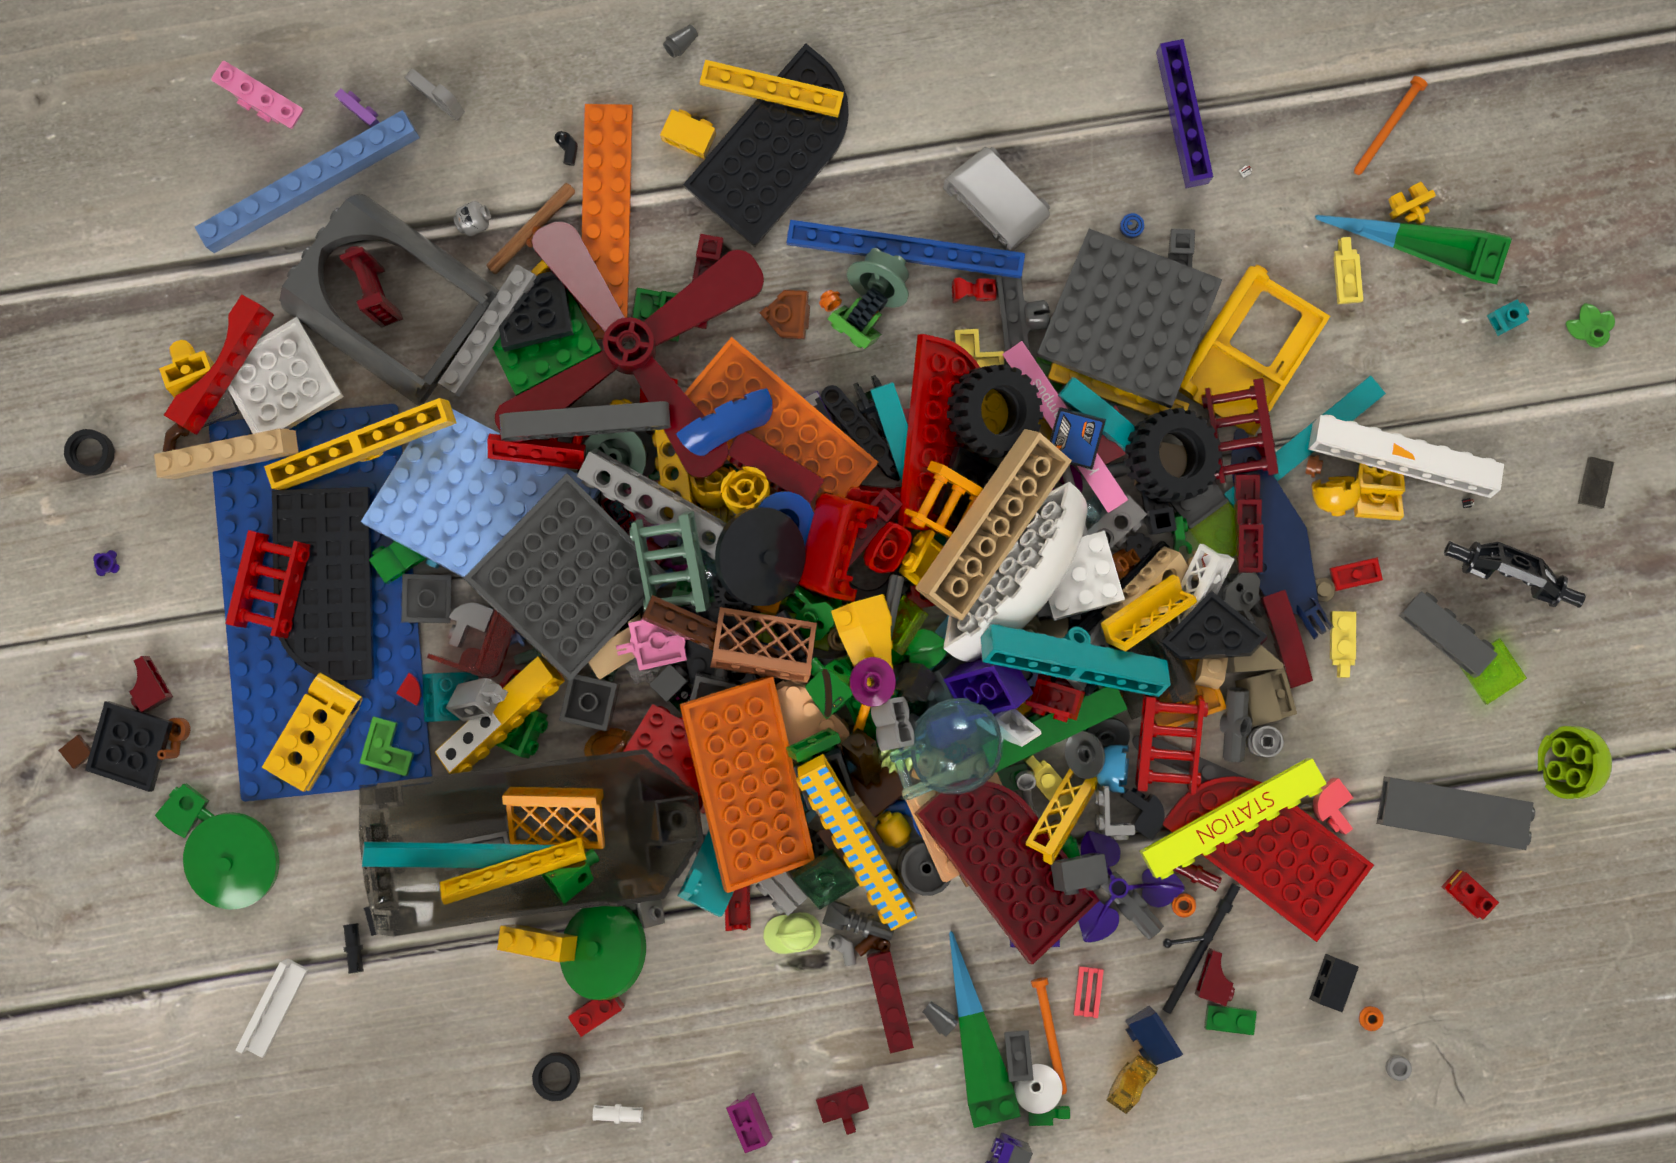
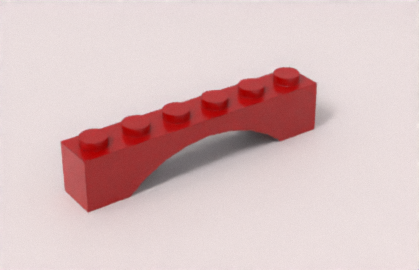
M241 294L228 314L227 336L216 362L196 384L175 396L164 416L198 435L260 336L269 325L274 314L259 303Z

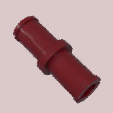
M1191 864L1184 868L1178 866L1173 869V871L1191 879L1190 882L1194 884L1196 882L1215 892L1219 886L1210 882V880L1218 884L1222 881V877L1204 870L1203 866L1199 864L1197 866Z

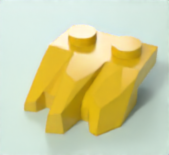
M1359 463L1356 480L1360 479L1361 494L1357 505L1354 507L1355 517L1401 520L1404 517L1402 494L1405 492L1404 475L1376 467L1369 468L1368 465Z

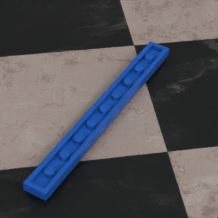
M790 220L786 242L790 246L866 256L872 248H877L892 256H900L908 263L1022 279L1025 253L796 220Z

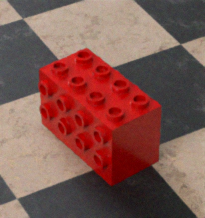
M652 704L624 749L620 768L705 814L683 718L675 717L663 706L657 707Z

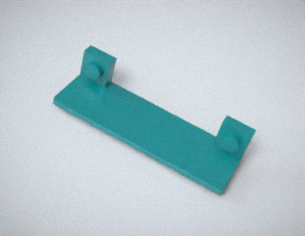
M708 830L677 896L718 917H722L734 891L727 893L723 889L710 830Z

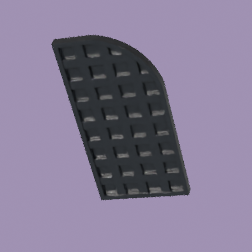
M369 487L272 490L273 543L291 548L294 541L310 544V556L306 562L292 618V629L289 632L288 638H278L288 655L303 669L316 676L322 673L333 680L374 679L372 563L369 561L371 558V528L361 522L370 507ZM273 553V568L286 571L290 557ZM273 578L274 593L281 595L284 580ZM274 603V618L278 607L276 603Z

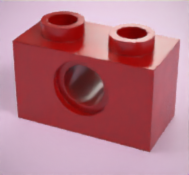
M619 996L610 1000L591 999L571 1012L568 1018L580 1037L620 1012L625 1005Z

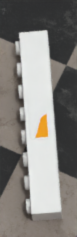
M1320 415L1312 424L1309 450L1488 498L1493 497L1501 490L1504 464L1496 462L1492 458H1480L1473 456L1470 452H1458L1450 450L1447 446L1428 444L1425 440L1409 439L1399 433L1383 432L1377 427H1365L1354 421H1342L1332 415Z

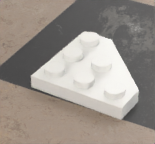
M1105 531L1081 538L1080 545L1067 573L1048 600L1054 621L1125 601Z

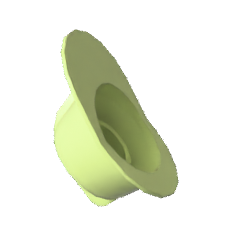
M798 912L788 916L780 915L772 918L766 924L763 938L770 950L778 954L801 952L813 948L818 943L821 937V927L819 921L808 913Z

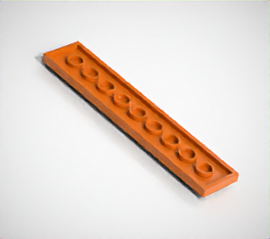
M585 104L582 241L626 318L628 317L633 106L627 104ZM580 304V310L595 339L603 340L605 332Z

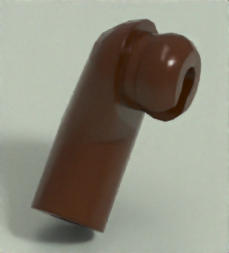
M175 423L165 433L162 452L175 450L177 439L180 436H188L190 431Z

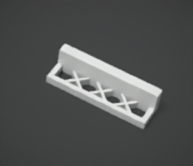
M1204 544L1199 545L1181 582L1182 591L1196 596L1197 603L1176 616L1178 623L1211 591L1216 595L1218 594L1235 560L1234 558L1226 554L1217 553ZM1204 553L1212 557L1206 567L1202 566L1201 561ZM1198 574L1199 584L1197 588L1192 589L1191 580L1194 575ZM1171 621L1159 629L1169 635L1173 631L1169 627Z
M288 958L279 963L236 1051L242 1054L248 1050L261 1058L266 1056L309 970L308 968Z

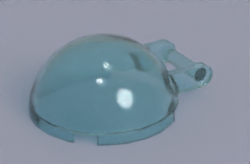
M955 698L939 702L930 707L916 721L918 726L914 732V745L899 748L889 755L891 761L895 762L901 780L903 799L910 800L932 790L944 794H963L981 787L994 775L1003 755L1004 741L997 720L984 705L970 702L966 698ZM912 757L913 767L922 781L915 785H912L904 759Z

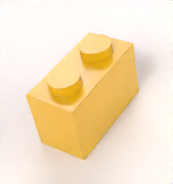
M671 109L660 134L662 141L705 160L716 137V130L713 124L705 119H700V121L691 118L692 115L684 110L679 109V111Z

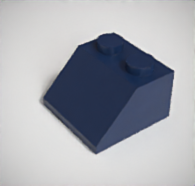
M1147 1006L1125 1021L1128 1025V1028L1125 1030L1133 1042L1137 1040L1142 1048L1138 1051L1146 1063L1151 1061L1154 1066H1157L1183 1055L1152 1007Z

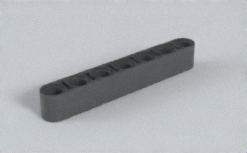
M664 401L510 412L499 415L501 440L503 441L650 431L671 427L669 403Z

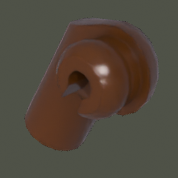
M869 934L854 949L862 957L870 949L880 950L881 952L888 951L891 943L889 940Z

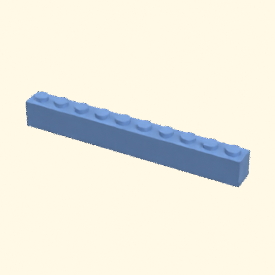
M402 110L195 226V229L205 247L215 254L420 137L410 119Z

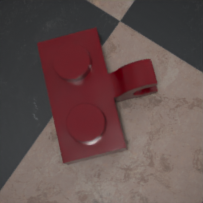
M862 1084L816 1099L823 1124L842 1118L847 1135L856 1132L852 1114L869 1109Z

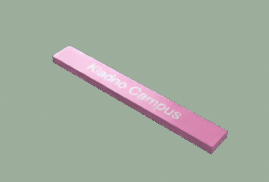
M1021 341L1002 355L1011 368L1016 367L1022 371L1021 375L1027 374L1032 380L1030 384L1036 385L1039 390L1036 393L1037 397L1042 399L1043 404L1040 405V412H1043L1044 418L1053 430L1059 407L1068 408L1058 396L1023 341ZM1098 453L1093 469L1077 466L1108 513L1128 501V498Z

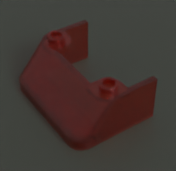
M495 610L481 650L477 648L466 649L462 653L459 662L429 653L427 658L483 678H495L502 669L515 628Z

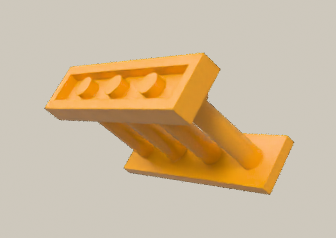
M931 461L927 470L935 474L933 477L935 480L918 513L907 508L904 513L912 517V523L922 528L926 525L945 537L950 538L953 533L944 527L961 495H964L966 492L971 495L969 497L971 501L960 522L983 488L947 466ZM949 482L953 485L951 488L953 491L935 523L926 517L943 484Z

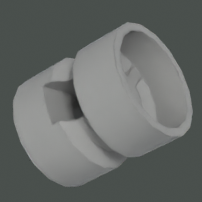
M1256 726L1251 729L1250 734L1246 737L1248 750L1260 757H1274L1279 754L1284 744L1280 731L1271 726Z

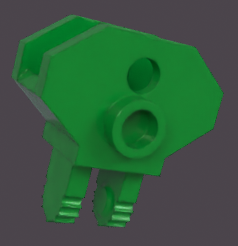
M797 586L794 589V593L805 605L793 596L787 598L786 604L797 614L795 617L797 620L817 623L814 641L821 640L835 626L831 611L842 607V600L829 596L821 597L818 594L813 596L805 588ZM799 628L807 639L810 636V629Z

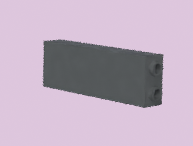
M1384 776L1376 824L1526 850L1532 838L1529 830L1530 823L1535 818V808L1533 807L1534 802Z

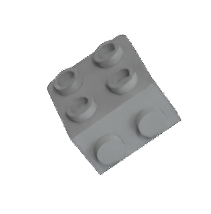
M1099 785L1098 790L1094 792L1095 804L1099 806V814H1095L1096 829H1099V833L1111 836L1114 840H1128V835H1135V825L1128 822L1110 823L1109 786Z

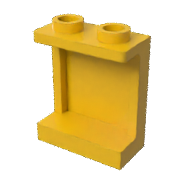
M933 530L916 534L912 540L913 545L910 551L902 560L899 573L916 586L944 547L933 538L935 535Z

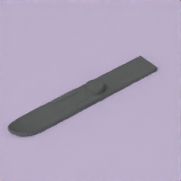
M1139 735L1134 736L1132 739V743L1137 750ZM1152 737V746H1155V749L1185 751L1163 740ZM1199 757L1198 773H1201L1202 782L1227 776L1244 777ZM1154 758L1155 761L1184 774H1189L1190 761Z

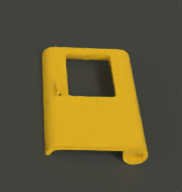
M1255 265V267L1249 266L1193 353L1179 392L1203 406L1201 395L1206 394L1205 388H1211L1212 395L1250 389V386L1254 385V379L1263 378L1270 412L1331 316L1270 280L1267 275L1268 271L1260 265ZM1263 291L1301 313V319L1269 367L1260 364L1230 345V340L1259 294ZM1251 398L1214 405L1215 414L1221 418L1254 412L1253 410L1258 409L1257 401ZM1251 422L1234 426L1238 429H1244L1247 434L1254 436L1261 425L1260 423Z

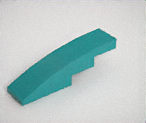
M1071 377L1058 396L1074 411L1106 419L1103 435L1125 451L1126 445L1131 443L1128 441L1130 433L1136 431L1135 426L1075 377Z

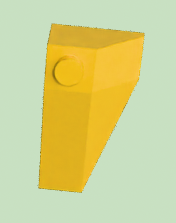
M884 594L852 602L831 611L839 636L854 667L862 659L877 657L886 661L893 669L891 649H893V641L891 640L892 616ZM867 678V685H868V686L871 685V679H870V678Z

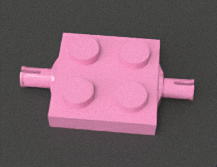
M644 620L628 623L631 633L630 643L616 645L617 650L626 648L625 650L617 651L618 656L633 652L637 659L639 671L687 660L685 640L688 639Z

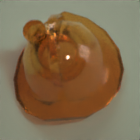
M610 728V731H598L585 743L584 753L586 759L593 766L601 764L604 769L610 772L621 770L620 765L623 751L632 733L619 728Z

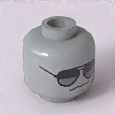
M472 201L456 210L454 223L460 233L473 236L488 229L491 214L487 206H482L479 202Z

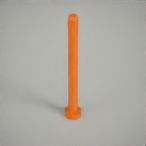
M1419 76L1412 78L1410 81L1412 86L1354 168L1355 174L1361 175L1418 92L1424 91L1428 86V83Z
M1047 977L1031 980V984L1037 990L1052 1066L1061 1079L1063 1095L1067 1093V1086L1046 991V985L1049 982Z

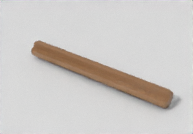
M565 183L487 263V268L493 274H497L523 248L527 238H530L533 233L532 228L534 226L542 228L575 194L574 188L570 184Z

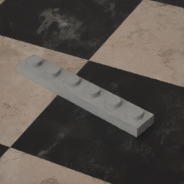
M518 264L515 266L438 384L460 397L500 337V324L504 319L507 320L514 312L513 307L524 293L527 294L533 287V281L537 277L535 274Z

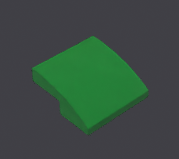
M637 287L635 289L631 317L644 322L678 293L658 292ZM679 335L668 341L678 342Z

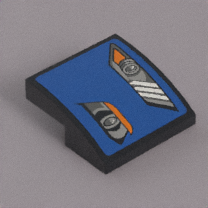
M1059 407L1050 442L1072 460L1070 464L1093 469L1106 419Z

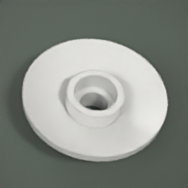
M1033 1064L1034 1080L1015 1082L1014 1091L1021 1107L1028 1112L1042 1114L1051 1111L1059 1103L1063 1091L1062 1082L1059 1075L1049 1066ZM1036 1083L1041 1085V1089L1038 1092L1033 1091V1085Z

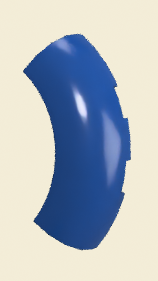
M765 388L745 394L744 398L735 402L731 400L715 408V413L709 414L702 419L701 417L697 418L678 431L676 435L690 452L705 456L724 442L746 431L764 426L770 420L773 411L770 393Z

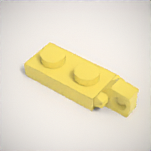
M1343 237L1338 240V251H1334L1333 257L1337 304L1363 302L1360 256L1357 254L1356 249L1352 250L1351 237Z
M1331 611L1330 621L1334 628L1330 630V659H1332V665H1337V677L1349 678L1350 665H1355L1356 612Z
M1033 755L1023 759L1035 776V786L1050 802L1063 779L1044 759L1038 762ZM1071 794L1060 796L1058 801L1062 807L1070 805L1073 800Z

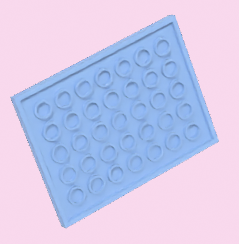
M452 409L456 424L409 442L361 522L464 577L565 474H568L594 501L600 490L582 484V480L576 477L577 473L564 467L489 459L487 445L489 433L499 435L500 433Z

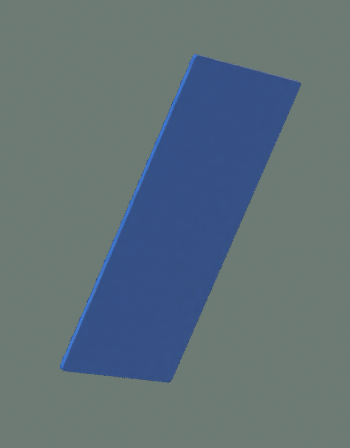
M384 404L319 411L289 430L296 431L298 452L300 453L399 414V407L396 404ZM245 419L212 422L209 424L210 443L253 434ZM402 445L384 451L383 455L378 458L364 462L358 461L286 490L369 487L371 506L403 454ZM284 458L213 472L225 621L248 530L268 534V542L273 543L272 490L275 489L271 488L264 466ZM371 529V557H373L372 552L383 545L386 548L393 541ZM265 552L263 566L273 568V553ZM372 565L374 679L334 680L362 696L363 700L358 712L311 791L306 790V792H302L263 769L262 766L305 694H308V689L316 675L303 669L288 655L279 638L271 636L272 627L248 622L247 628L226 624L240 794L243 801L419 784L432 781L428 722H424L423 666L419 623H401L402 576L392 583L386 584ZM412 568L405 574H414V569ZM259 575L256 588L274 593L273 578ZM254 598L251 612L274 618V603ZM408 673L413 674L417 678L421 688V701L418 706L396 694ZM324 710L320 713L322 722H325L327 719V713ZM373 717L398 723L392 746L414 752L408 776L360 764ZM310 731L308 733V741L313 743L315 736ZM299 752L295 756L298 764L302 761V755Z

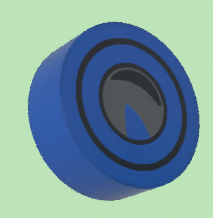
M1135 213L1127 214L1120 223V231L1127 238H1136L1144 230V220Z

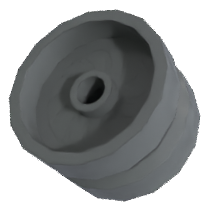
M924 840L912 842L900 852L897 859V874L907 889L922 896H933L942 892L950 884L951 880L942 882ZM929 864V866L926 867L928 870L926 872H923V865Z

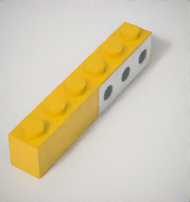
M537 656L503 688L508 693L505 699L497 704L492 716L468 720L435 751V754L448 773L458 776L468 774L473 769V765L487 757L490 750L496 744L503 742L512 729L520 726L524 722L525 717L539 709L542 702L548 696L555 694L559 690V686L564 682L563 678L545 658Z

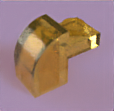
M1138 1054L1121 1069L1110 1088L1106 1101L1127 1114L1139 1102L1143 1088L1155 1077L1158 1067Z

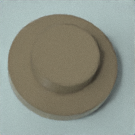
M1328 578L1315 580L1318 601L1325 602L1332 599L1335 595L1334 583Z

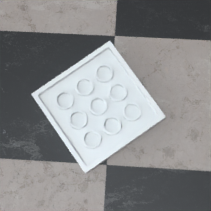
M298 317L293 318L260 338L228 387L231 396L253 434L279 428L289 430L344 397Z

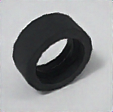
M82 429L74 432L67 439L64 446L66 463L72 470L84 475L104 473L114 460L115 449L112 441L106 435L92 429ZM88 438L97 440L102 446V456L99 462L93 466L82 465L76 457L79 444Z
M561 1052L550 1053L544 1056L535 1066L532 1074L533 1086L536 1092L543 1099L549 1101H562L568 1098L577 1088L580 1080V1069L576 1061L569 1055ZM558 1062L564 1064L570 1072L569 1084L560 1091L548 1089L542 1081L543 1070L551 1063Z

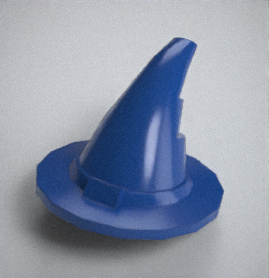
M789 491L776 492L766 497L758 507L776 509L790 517L800 530L806 546L814 516L810 503L801 495Z

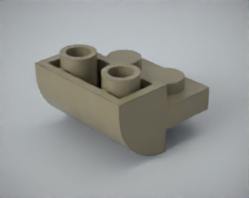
M1285 668L1275 669L1235 681L1236 687H1243L1249 691L1248 717L1252 720V727L1282 720L1285 717L1297 714Z

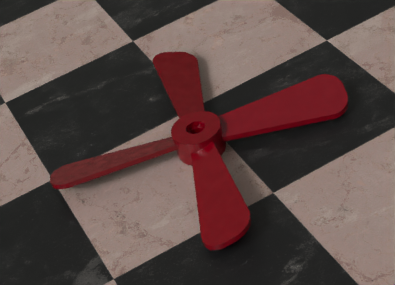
M553 222L538 229L532 238V245L536 254L605 332L603 337L604 350L501 404L495 413V424L501 432L500 414L568 408L616 370L623 374L634 375L648 402L664 401L669 403L671 427L663 430L685 471L695 478H706L712 475L727 460V442L719 445L705 456H700L690 452L676 435L678 431L697 418L701 417L702 419L705 416L655 360L656 346L758 296L764 285V277L754 257L744 250L728 252L643 322L637 318L624 317L579 233L572 225L565 222ZM630 341L636 343L632 349H625L623 347L625 343Z

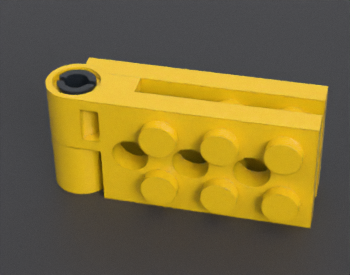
M319 673L311 683L308 694H305L262 768L302 792H306V790L311 791L358 712L363 697L326 675ZM323 710L327 713L325 722H322L320 719V713ZM310 731L315 736L313 743L308 741V733ZM298 752L302 755V761L300 764H298L295 760V756Z

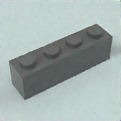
M1422 591L1418 593L1399 616L1473 678L1480 676L1498 655L1494 651L1495 647L1487 640H1480L1475 636L1476 632L1472 627L1458 622L1455 619L1457 616L1451 610L1440 607L1437 604L1438 600L1428 592L1423 593Z

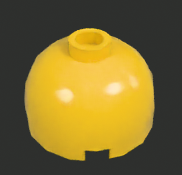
M730 466L729 469L721 467L706 478L690 476L691 492L696 502L708 508L725 506L726 504L721 493V484L723 479L734 469Z
M743 467V470L731 471L723 479L721 484L722 498L728 509L738 514L746 509L758 507L766 497L770 496V485L762 471L754 467Z
M1353 476L1328 477L1330 481L1321 484V479L1312 482V496L1315 504L1323 511L1331 512L1332 516L1345 515L1346 511L1355 507L1359 501L1361 494L1359 478L1355 481Z

